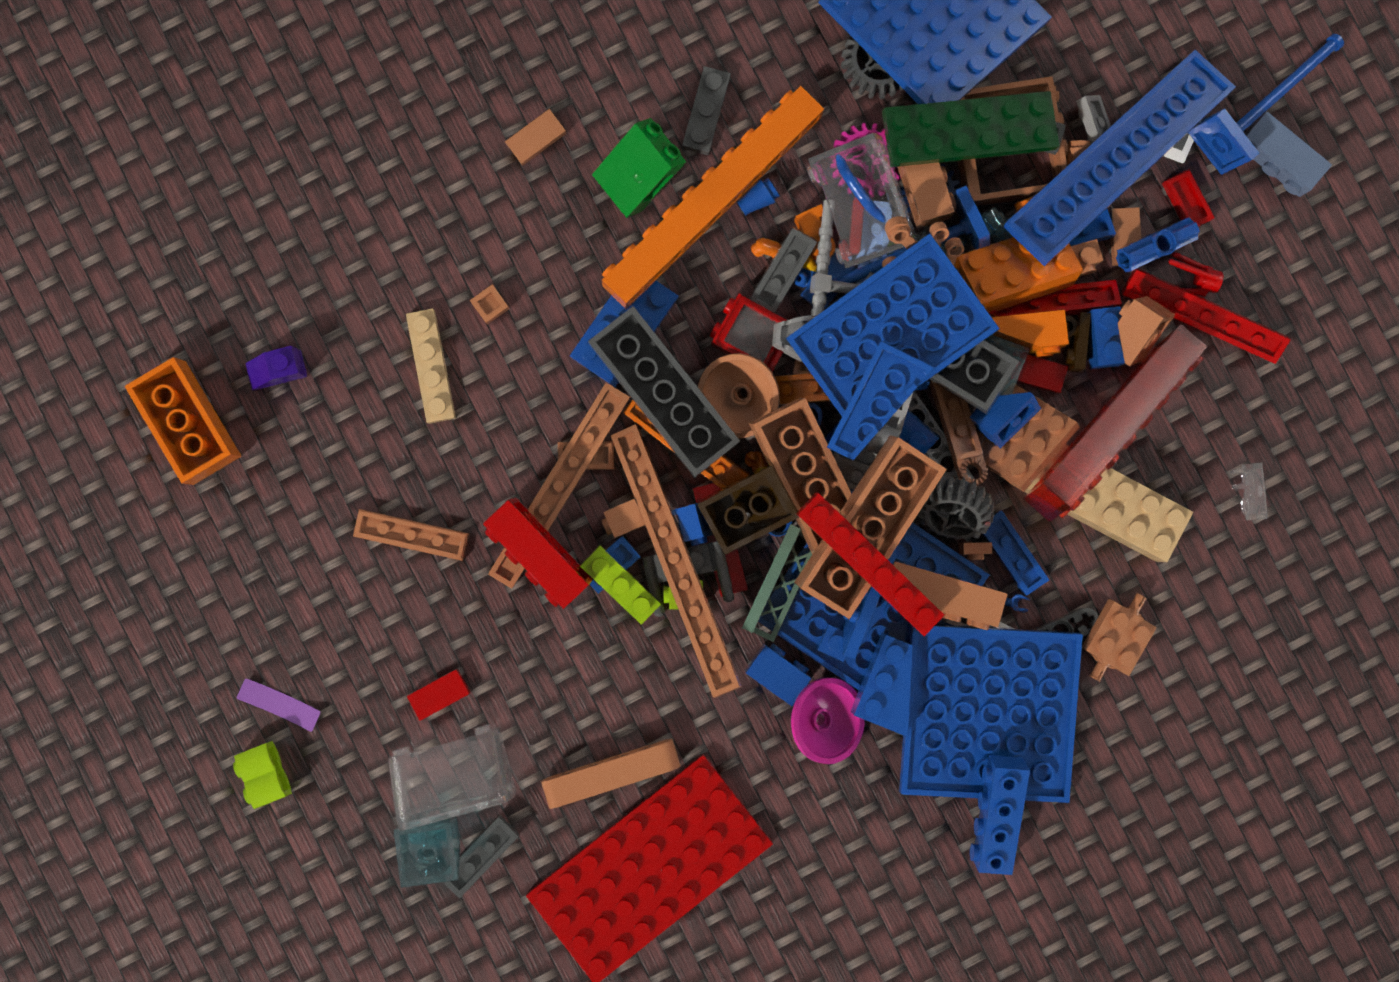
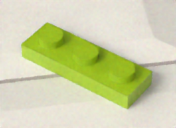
M601 545L580 565L641 625L661 605Z

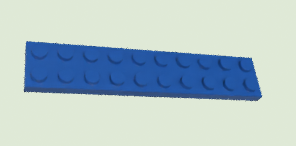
M1194 50L1013 215L1003 227L1043 266H1046L1231 94L1236 86L1200 53Z

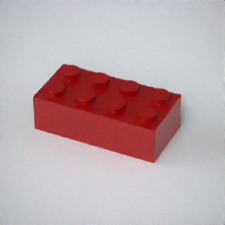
M516 497L507 500L483 523L487 528L484 531L485 534L495 544L500 542L507 549L504 552L505 555L515 565L520 563L527 570L525 576L535 586L540 584L547 591L545 597L555 607L560 605L564 609L592 582L593 578L580 567V564Z

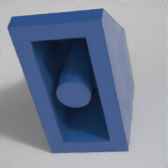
M1031 392L1001 395L987 415L976 408L970 419L979 432L1001 449L1041 410V407Z

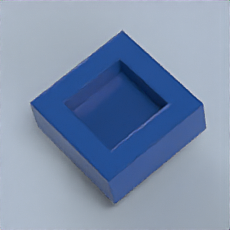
M828 624L817 650L844 662L846 658L843 655L844 631Z

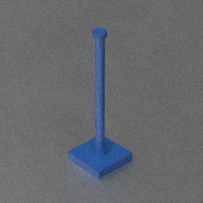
M1338 34L1330 35L1326 39V44L1237 123L1224 108L1199 122L1189 132V135L1221 175L1253 160L1259 154V151L1243 131L1333 51L1340 50L1344 46L1343 38Z
M967 186L957 189L956 202L957 213L960 218L959 224L948 228L949 236L942 243L965 234V236H969L975 250L989 246L990 233ZM900 249L833 280L854 283L867 277L870 271L876 273L882 269V262L887 257H898L907 249Z

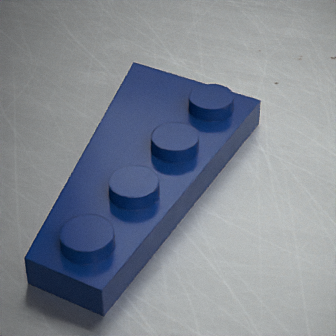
M881 341L827 448L854 461L931 373L934 367Z

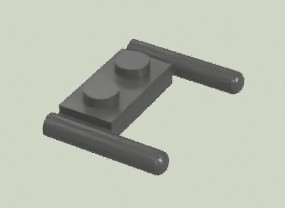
M718 541L687 548L697 575L717 570L723 600L727 603L734 600V593L727 561ZM656 554L643 557L642 561L649 592L661 603L654 611V615L661 617L665 614L659 583L665 582L667 579Z

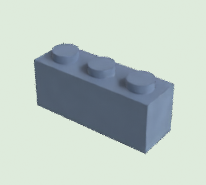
M1267 111L1253 122L1244 133L1259 151V154L1253 160L1262 166L1264 173L1275 177L1284 184L1283 186L1287 192L1298 197L1311 191L1332 166L1330 162Z

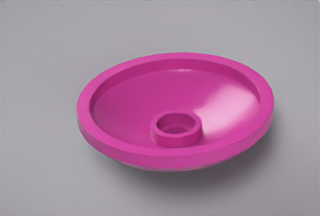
M837 678L817 679L800 692L794 703L791 716L793 738L799 750L814 762L821 764L841 762L854 752L862 738L865 720L851 713L857 692L843 680Z

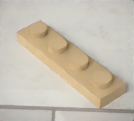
M434 309L408 313L406 318L426 422L431 424L456 419L436 312Z

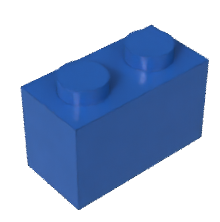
M1121 306L1093 309L1087 312L1091 313L1087 349L1090 370L1118 367L1125 364L1118 322L1122 317L1119 314Z
M764 643L746 668L745 673L793 706L800 692L812 679L807 674L809 669L797 660L792 664L785 659L786 652L774 643L770 647Z

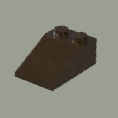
M773 465L718 490L697 504L725 555L799 518L796 514L798 510Z

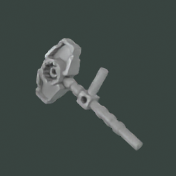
M832 200L823 201L821 228H819L820 241L817 247L819 251L816 257L817 271L811 277L810 293H814L811 315L778 322L774 325L772 346L800 362L802 360L786 338L824 311L827 300L826 295L828 293L847 294L860 285L834 281L832 276L828 275L835 204Z

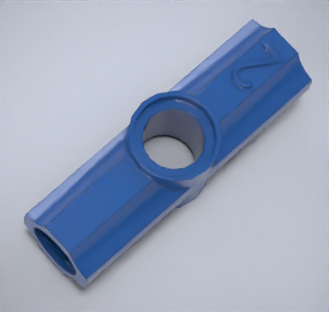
M1188 217L1155 233L1146 235L1142 239L1117 250V263L1125 272H1130L1162 256L1169 255L1175 250L1198 240V233L1200 232L1198 225Z

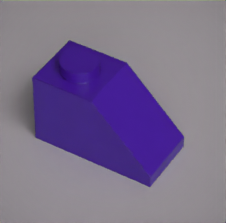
M293 346L264 352L245 363L253 391L307 377L301 350Z

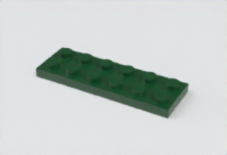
M1051 91L887 107L882 111L890 168L1052 151L1060 146Z

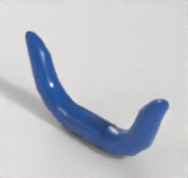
M837 154V169L850 190L872 217L885 222L886 219L883 212L876 206L854 176L846 160L840 154Z

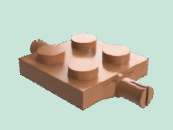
M1136 593L1129 607L1122 606L1108 599L1082 645V649L1090 653L1097 661L1092 673L1089 675L1090 677L1100 682L1107 668L1116 669L1130 676L1157 628L1145 621L1141 614H1139L1147 600L1146 597Z

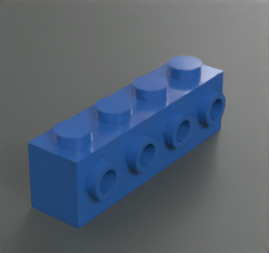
M989 755L988 764L983 767L982 780L984 789L978 796L980 814L979 818H975L974 821L975 844L972 843L970 846V859L974 861L979 873L1013 874L1030 769L1023 758Z

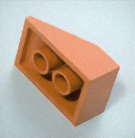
M1065 310L992 317L1000 329L986 339L1027 355L1036 354V358L1051 357L1053 354L1059 353L1060 348L1069 344Z

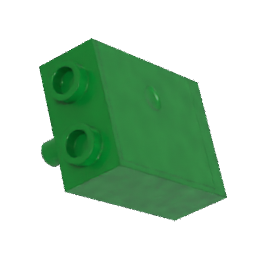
M649 118L632 126L594 171L592 176L624 216L628 218L642 212L683 167L686 160L682 157L680 150L665 136L660 125L654 122L652 118Z

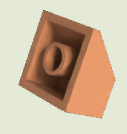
M1148 296L1136 298L1133 302L1128 300L1119 313L1122 317L1118 322L1125 364L1132 366L1142 362L1175 316L1174 313Z

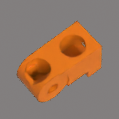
M822 204L796 215L794 219L798 230L817 240V244L811 252L815 261L819 251L817 247L820 241L819 228H821ZM831 238L832 249L830 251V257L833 255L836 247L833 238Z

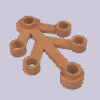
M896 216L886 222L885 231L890 241L902 244L907 250L917 243L910 235L911 230L904 217ZM936 222L929 229L930 234L941 247L942 241L946 240L949 236L946 224L944 222ZM951 238L945 243L946 256L954 266L957 257L961 256L964 252V246L959 238ZM887 257L883 260L882 267L886 266L888 263H890L897 257Z

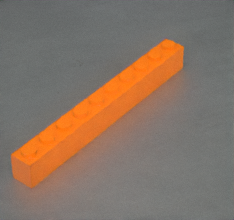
M802 86L795 92L792 90L788 91L780 100L781 105L775 111L770 109L761 118L760 122L762 124L756 130L753 128L749 129L741 138L742 143L736 149L731 147L722 156L721 160L723 162L716 169L713 166L710 167L701 179L703 181L696 188L691 186L683 194V201L677 207L674 205L670 206L662 215L663 220L657 226L652 224L643 233L642 237L644 239L637 246L634 243L630 245L622 254L624 258L617 265L612 263L603 272L602 286L625 309L631 306L822 118L824 108Z

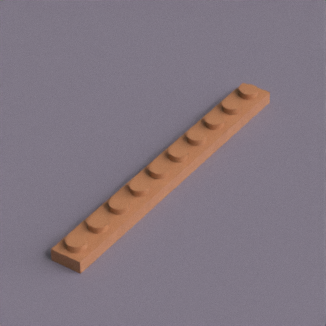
M635 424L610 435L713 698L742 687L675 517L671 512V507L639 426Z

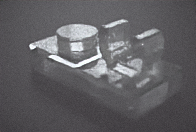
M1262 462L1244 464L1242 468L1230 470V474H1240L1242 477V482L1232 485V489H1244L1241 509L1246 516V520L1268 519Z

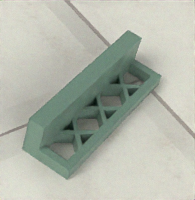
M791 524L742 627L774 642L799 589V586L794 584L789 593L787 585L793 584L796 579L785 582L782 574L783 567L796 561L801 573L812 556L810 551L808 554L797 557L794 544L798 535L803 538L804 536L800 528ZM792 550L794 559L787 561ZM806 558L803 567L801 568L799 560ZM780 576L783 584L775 586ZM784 587L788 597L786 603L773 608L770 600L772 591ZM768 602L771 610L763 612ZM782 609V612L779 618L777 619L775 611ZM772 612L776 623L772 633L769 634L756 628L760 616Z

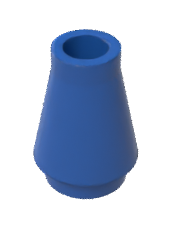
M769 178L763 181L760 179L737 203L747 216L751 212L776 203L774 200L780 197Z

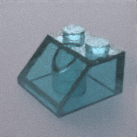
M457 816L402 823L394 829L401 888L459 879L460 838Z

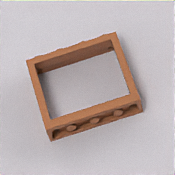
M1053 76L974 88L962 99L1051 91L1055 121L1064 124L1062 113H1058L1059 91H1056ZM1063 137L1058 152L1055 155L1049 153L1053 179L1067 167L1068 144L1066 140H1063ZM975 159L958 160L962 187L967 186L976 206L1026 199L1036 195L1047 185L981 194Z

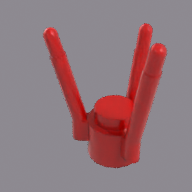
M1175 251L1171 253L1172 257L1180 261L1170 259V265L1195 274L1193 284L1197 288L1183 289L1206 297L1208 292L1217 293L1224 278L1223 272L1214 270L1213 267L1203 265Z

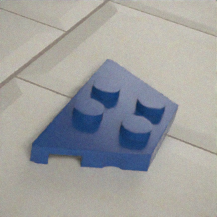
M892 553L888 559L892 564H894L897 554ZM872 586L851 618L848 619L843 616L846 619L844 622L843 655L853 659L857 655L881 596Z

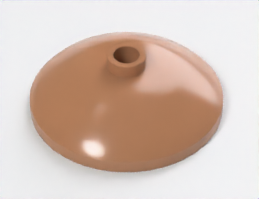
M728 354L716 359L705 369L698 384L699 390L737 438L754 436L749 423L779 408L780 391L774 374L761 360L747 354ZM741 388L747 390V397H743L740 394Z

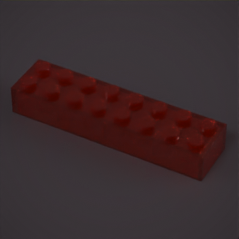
M1180 324L1153 348L1023 499L1049 522L1058 516L1064 518L1071 510L1074 511L1084 501L1085 497L1083 495L1088 490H1092L1103 477L1100 475L1106 469L1109 470L1120 458L1118 454L1123 449L1126 450L1137 438L1135 434L1140 429L1143 430L1154 418L1152 414L1156 410H1160L1171 398L1169 394L1173 390L1176 391L1186 381L1187 377L1185 375L1189 371L1192 372L1203 361L1200 355L1208 346Z

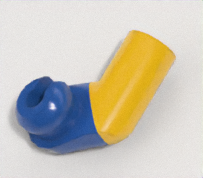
M811 254L794 280L797 286L807 287L811 283V277L817 271V265Z

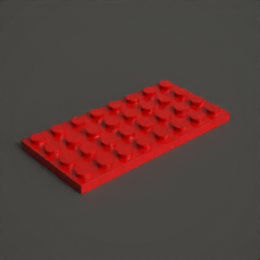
M702 754L527 892L526 897L592 982H600L771 847L773 842L706 756Z

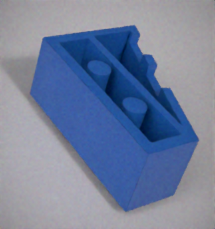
M881 633L851 709V713L854 716L908 737L913 645Z

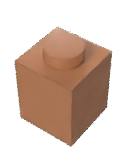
M635 499L603 512L606 518L601 520L607 535L613 533L614 538L645 526Z

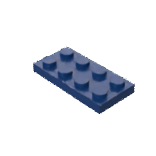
M655 281L627 309L611 295L570 354V357L617 388L619 385L618 380L591 348L588 341L632 306L635 307L655 333L679 296L658 281Z

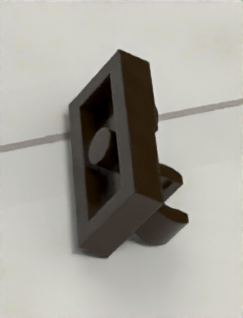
M1080 312L1074 317L1066 316V323L1070 325L1068 338L1072 336L1070 346L1066 348L1064 354V362L1068 364L1067 371L1080 372L1086 369L1091 313Z

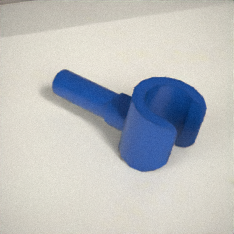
M1019 594L1013 596V598H1006L1005 605L1012 607L1015 611L1026 613L1028 609L1019 608L1018 602L1021 599H1030Z

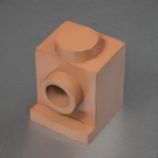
M1097 239L1071 246L1083 268L1079 277L1097 272L1096 265L1103 261Z

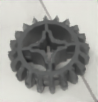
M854 39L846 41L845 47L847 49L843 50L841 57L845 59L841 63V68L847 70L844 73V79H852L849 85L850 88H855L858 85L860 86L859 95H862L866 90L869 91V99H873L874 94L878 93L881 100L885 98L886 91L893 97L896 94V89L904 90L878 63L873 64L874 59ZM859 50L864 53L863 57L867 61L862 70L857 63L856 55ZM873 75L881 76L884 80H877L870 77Z
M953 475L950 479L942 476L917 517L920 518V524L926 525L927 531L935 532L936 537L942 535L946 537V540L954 538L958 542L963 538L966 541H970L971 537L979 539L981 534L987 532V529H989L993 522L995 507L991 494L985 492V487H977L976 481L967 482L965 477L962 480H958Z

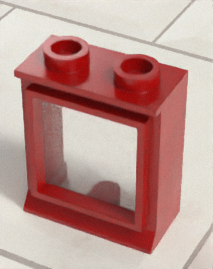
M739 293L736 299L730 298L723 312L727 315L723 323L717 322L710 334V337L713 338L712 346L727 355L740 353L753 356L765 363L773 373L784 353L772 346L774 325L778 322L786 321V319Z

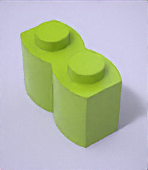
M273 741L234 756V772L237 777L242 778L245 786L243 789L245 801L251 804L253 809L292 794L289 780L282 768L281 759Z

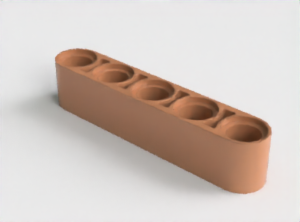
M666 739L541 780V784L549 809H553L679 768L681 764L673 739Z

